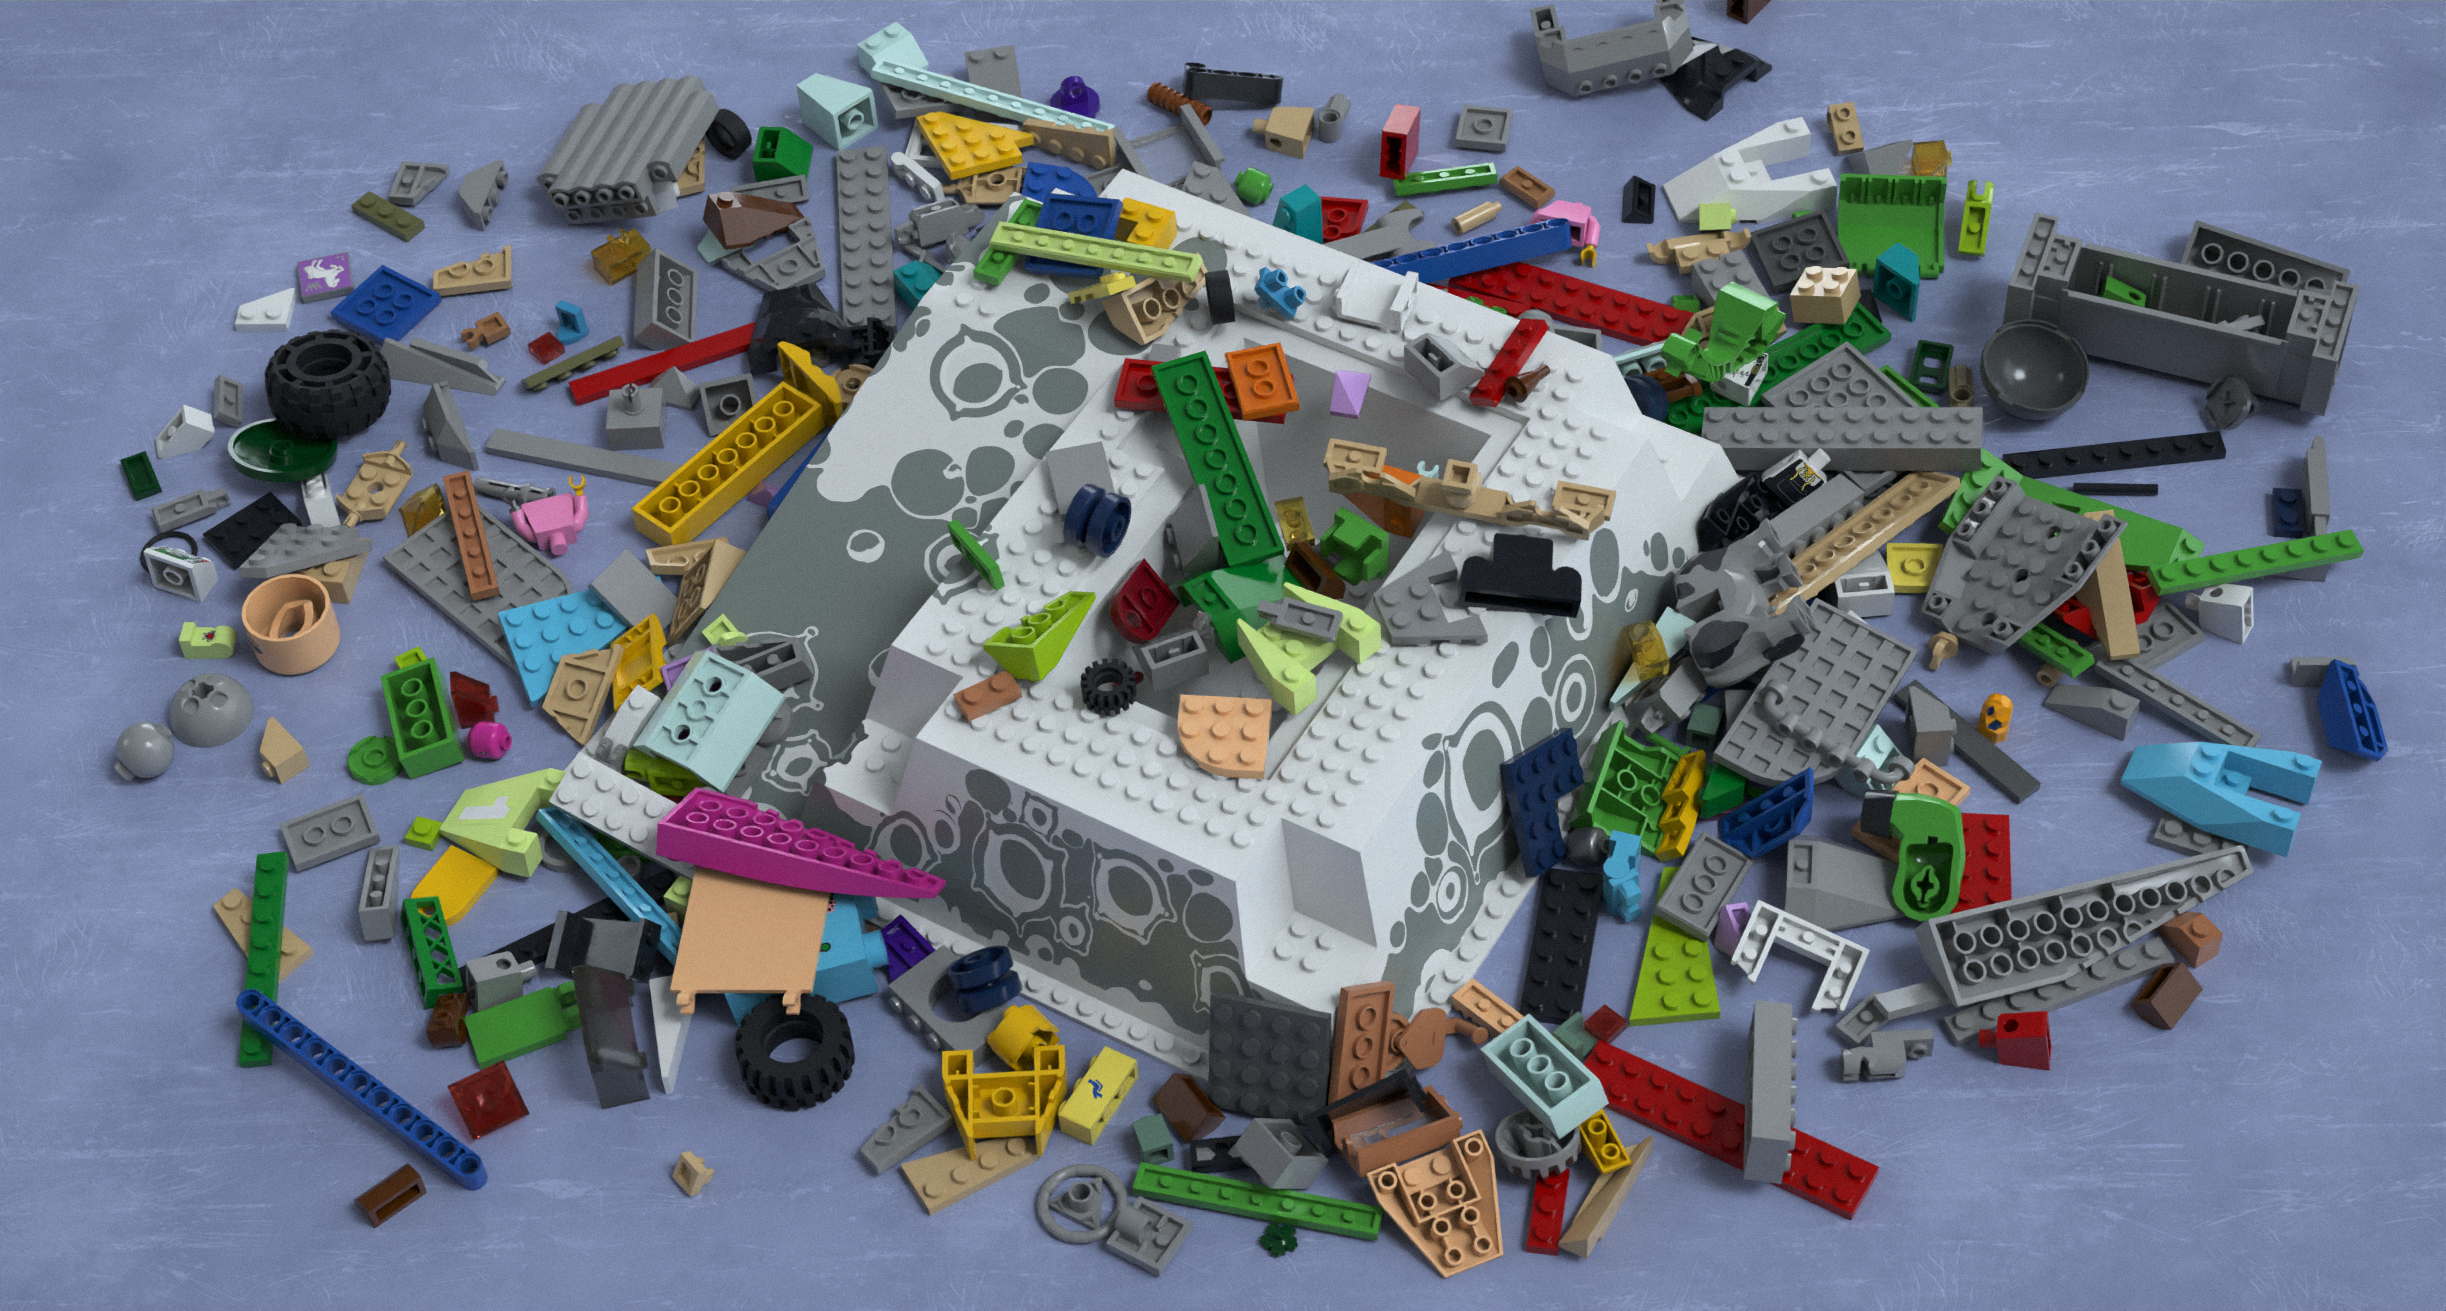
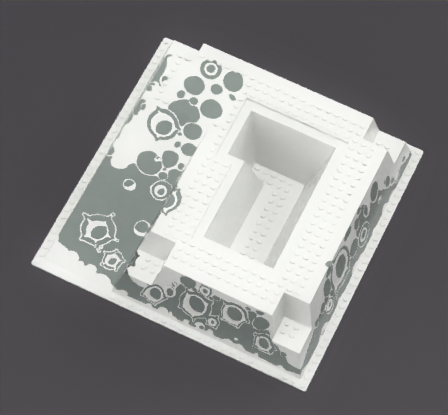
M1122 168L1100 194L1099 198L1119 199L1122 202L1127 197L1175 211L1177 236L1168 250L1192 254L1199 252L1208 272L1228 270L1235 310V322L1213 325L1205 284L1197 295L1185 305L1180 316L1172 321L1169 325L1170 328L1165 334L1145 345H1140L1113 327L1101 302L1110 296L1092 298L1087 301L1071 304L1068 293L1101 282L1098 279L1028 273L1024 269L1027 255L1021 254L999 286L974 279L973 270L991 247L989 242L999 221L1008 222L1024 199L1043 204L1040 201L1013 192L923 296L711 606L668 648L663 657L666 664L694 654L696 651L711 647L712 644L702 631L722 614L730 620L739 632L744 633L748 637L746 644L762 643V640L797 637L809 654L814 676L778 690L785 695V701L794 712L795 723L793 730L782 743L773 747H761L770 753L773 758L741 798L757 803L758 809L766 812V810L772 809L779 812V818L790 821L793 818L803 822L805 829L809 830L816 827L855 843V849L863 852L866 848L877 852V858L887 861L892 858L900 861L903 869L917 868L946 880V886L935 898L876 897L879 917L865 920L866 923L883 929L901 914L935 950L945 945L958 958L986 947L1006 946L1009 948L1013 959V966L1010 970L1018 972L1023 986L1022 991L1018 995L1187 1075H1192L1208 1084L1210 995L1215 990L1331 1013L1330 1090L1341 987L1388 980L1395 983L1392 1011L1408 1019L1409 1023L1420 1010L1434 1007L1444 1010L1448 1017L1454 1007L1452 995L1475 976L1541 876L1540 874L1537 877L1526 878L1500 764L1559 729L1572 727L1573 736L1577 742L1580 766L1583 769V780H1585L1602 732L1621 720L1625 723V735L1632 738L1638 729L1635 725L1638 718L1631 712V703L1646 685L1615 711L1608 709L1609 702L1667 606L1679 612L1676 606L1678 601L1673 593L1671 582L1676 573L1692 556L1704 551L1703 518L1709 504L1745 477L1736 474L1720 444L1642 415L1612 355L1549 331L1545 333L1519 374L1534 371L1543 364L1550 368V374L1539 381L1524 402L1514 401L1506 392L1497 407L1473 406L1469 396L1481 378L1439 402L1404 369V345L1425 333L1447 338L1486 372L1520 320L1419 282V294L1401 332L1338 318L1336 305H1333V296L1335 290L1341 288L1343 274L1346 269H1350L1354 259L1360 260V276L1398 285L1402 284L1405 276ZM1058 188L1051 192L1054 194L1073 195ZM1114 234L1113 240H1115V241H1121V240L1116 239V238H1115V234ZM1267 267L1271 272L1281 269L1287 274V286L1290 289L1300 286L1306 291L1304 303L1297 307L1294 318L1288 320L1272 307L1263 310L1258 306L1257 303L1260 296L1256 294L1254 287L1260 278V269ZM1104 268L1102 276L1112 272L1121 273L1123 271ZM1124 272L1125 275H1133L1135 283L1149 277L1147 275ZM1154 343L1181 346L1180 358L1206 350L1212 367L1227 368L1225 362V353L1281 343L1289 372L1294 375V388L1299 400L1300 410L1287 412L1285 424L1233 420L1284 546L1286 558H1288L1296 541L1308 542L1312 547L1320 543L1321 536L1334 524V514L1341 507L1382 529L1343 494L1330 492L1329 475L1327 468H1324L1323 465L1330 438L1387 448L1385 465L1416 474L1417 465L1420 461H1425V471H1432L1434 466L1438 465V479L1443 480L1448 459L1478 464V473L1481 474L1482 478L1481 487L1508 492L1513 503L1534 500L1537 507L1546 512H1552V503L1558 480L1616 491V498L1610 521H1604L1603 525L1591 532L1589 540L1586 541L1573 538L1560 530L1536 525L1512 527L1425 510V515L1412 539L1387 532L1389 533L1388 573L1382 579L1375 576L1369 583L1362 580L1356 586H1352L1343 580L1346 587L1343 599H1334L1359 608L1381 624V648L1361 664L1338 648L1314 667L1310 672L1316 675L1317 699L1299 714L1293 715L1273 699L1247 657L1232 664L1229 663L1215 646L1214 629L1193 604L1184 608L1180 603L1161 631L1153 639L1186 628L1197 630L1208 652L1209 674L1153 692L1132 649V646L1138 644L1129 642L1118 632L1110 616L1109 603L1111 596L1135 563L1143 558L1168 588L1169 585L1183 579L1181 570H1175L1172 554H1176L1174 545L1168 544L1166 528H1170V516L1196 489V486L1166 412L1115 407L1114 398L1125 358L1149 360ZM1337 370L1371 374L1370 384L1358 419L1330 415L1335 373ZM1102 441L1115 493L1128 497L1132 508L1127 533L1116 552L1109 558L1094 555L1087 548H1076L1067 544L1064 540V522H1061L1045 452ZM957 519L999 565L1005 587L998 591L994 590L953 545L947 527L949 522ZM1496 533L1551 539L1553 541L1552 569L1556 570L1557 568L1568 566L1577 570L1581 575V604L1577 617L1570 618L1458 605V583L1463 563L1472 556H1480L1489 561V554ZM1449 550L1457 567V577L1431 584L1449 623L1479 615L1488 634V642L1476 643V640H1461V644H1450L1448 640H1431V644L1392 645L1373 602V593L1442 552ZM1069 591L1095 592L1096 599L1057 666L1043 680L1038 682H1030L1028 679H1015L1013 677L1021 689L1022 697L968 722L954 702L953 694L1005 671L998 662L984 651L983 644L1000 629L1007 626L1011 630L1021 624L1020 618L1044 612V605ZM1685 648L1682 655L1670 665L1684 659L1690 649ZM1107 658L1108 663H1112V659L1115 658L1118 659V665L1124 661L1127 663V668L1131 666L1133 673L1136 671L1143 673L1144 680L1136 686L1137 696L1135 697L1134 704H1129L1128 710L1124 711L1120 708V714L1115 715L1114 711H1110V716H1105L1104 711H1101L1100 715L1095 714L1094 708L1090 711L1087 708V703L1084 704L1080 682L1081 675L1085 673L1087 666L1093 668L1092 662L1096 660L1099 664H1103L1102 659ZM664 681L650 691L662 701L667 695ZM1114 683L1102 684L1098 689L1111 691ZM1181 695L1272 699L1273 707L1264 779L1232 778L1212 774L1198 767V762L1191 758L1189 754H1185L1180 745L1177 727ZM616 711L580 751L581 753L593 758L600 741L604 738L617 714ZM572 762L567 766V768L564 771L567 772ZM624 770L622 775L627 776L630 770ZM632 779L651 790L649 782H639ZM1582 785L1554 801L1555 809L1559 816V826L1563 841L1573 827L1569 825V821ZM661 795L676 804H679L686 797ZM1404 1058L1395 1069L1386 1072L1385 1078L1403 1069L1410 1074L1413 1067ZM1295 1124L1297 1127L1309 1132L1307 1126ZM1331 1129V1130H1329V1131H1327V1132H1328V1134H1329V1136H1330V1139H1331V1141H1332V1143H1333V1140H1332V1129Z

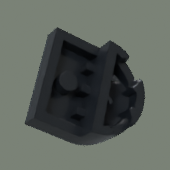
M867 317V325L848 327L852 333L856 354L843 357L844 370L849 369V365L861 364L874 369L895 338L891 325L883 324L879 318Z

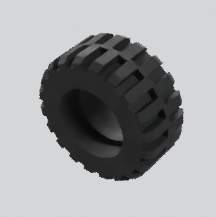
M802 993L800 996L801 1007L799 1015H787V1006L782 1004L783 996L775 998V995L766 998V1003L763 1005L758 1003L751 1009L752 1014L745 1015L741 1021L742 1027L737 1029L735 1036V1053L740 1073L749 1092L756 1095L757 1099L764 1104H768L770 1101L772 1107L783 1109V1106H788L789 1110H799V1106L806 1105L807 1108L816 1106V1102L820 1100L825 1102L832 1098L831 1093L834 1091L838 1093L845 1085L844 1080L850 1078L853 1071L852 1066L855 1063V1053L847 1018L843 1012L839 1011V1007L834 1002H826V997L815 994L813 997L810 996V993ZM806 1038L821 1044L815 1053L798 1062H779L769 1057L776 1047L788 1040Z

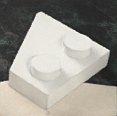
M295 288L240 305L235 322L237 331H288L297 298Z

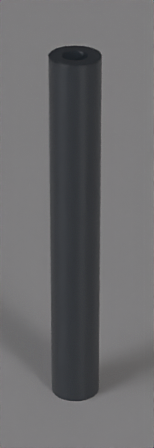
M2073 483V492L2077 494L2158 495V484Z

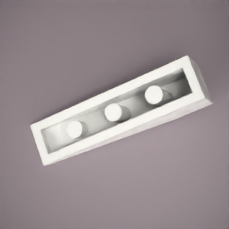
M640 685L635 687L621 705L604 736L613 740V746L606 761L610 763V757L617 745H625L628 749L627 753L630 749H635L633 744L662 702L658 696ZM624 760V762H623V764H622V767H621V769H622L621 774H622V773L624 772V770H625V760Z
M673 975L649 980L661 1077L666 1094L673 1093L692 1015H681V1006L676 1005L679 993H671L670 991Z

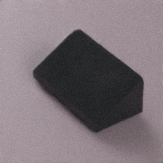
M1635 175L1625 184L1622 222L1652 224L1654 222L1656 188L1654 184Z

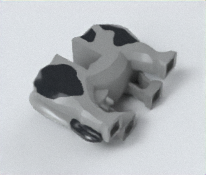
M1768 518L1761 522L1759 529L1753 536L1737 540L1727 547L1701 551L1692 556L1676 573L1671 582L1673 593L1678 601L1676 605L1678 611L1696 622V624L1684 629V633L1689 641L1690 653L1698 669L1704 675L1707 684L1715 689L1736 684L1769 663L1794 653L1805 641L1804 636L1811 633L1810 629L1817 627L1810 607L1800 594L1793 597L1791 603L1787 605L1786 610L1782 614L1771 615V613L1776 611V607L1770 606L1768 599L1779 592L1788 590L1790 587L1797 588L1803 584L1797 567L1786 553L1781 555L1774 565L1757 567L1760 563L1769 559L1773 553H1779L1784 550L1778 531Z

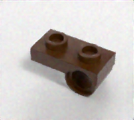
M448 993L438 997L426 1029L428 1039L433 1048L465 1044L467 1031L464 1019L470 1005L467 993Z

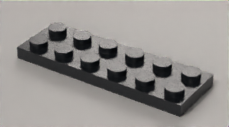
M1549 868L1545 871L1519 1013L1524 1017L1530 1014L1538 1022L1562 1025L1576 1012L1579 1011L1582 1014L1603 894L1602 874Z

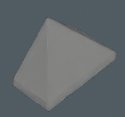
M675 366L655 377L649 388L663 387L667 406L693 411L701 397L699 386Z

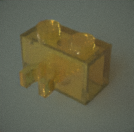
M624 228L620 229V236L615 239L611 234L606 236L608 242L591 251L595 270L609 286L637 273V265L652 252L650 244L635 228L628 232Z

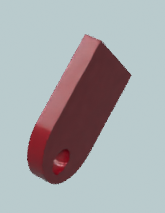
M1143 558L1135 563L1111 596L1109 603L1110 616L1114 626L1126 640L1134 644H1144L1158 635L1180 604V601Z

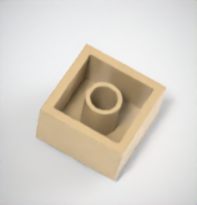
M1820 266L1806 267L1790 293L1794 322L1845 324L1861 297L1857 269H1847L1845 267L1821 268Z

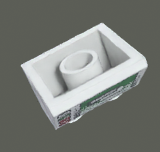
M168 546L146 548L144 551L151 579L156 588L202 603L218 581L214 562L205 557L200 558L188 554L184 550H176Z

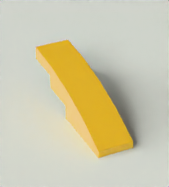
M1703 749L1680 757L1661 796L1668 804L1658 824L1665 833L1655 852V855L1661 862L1684 856L1693 834L1700 805L1697 804L1700 788L1704 786L1706 753Z

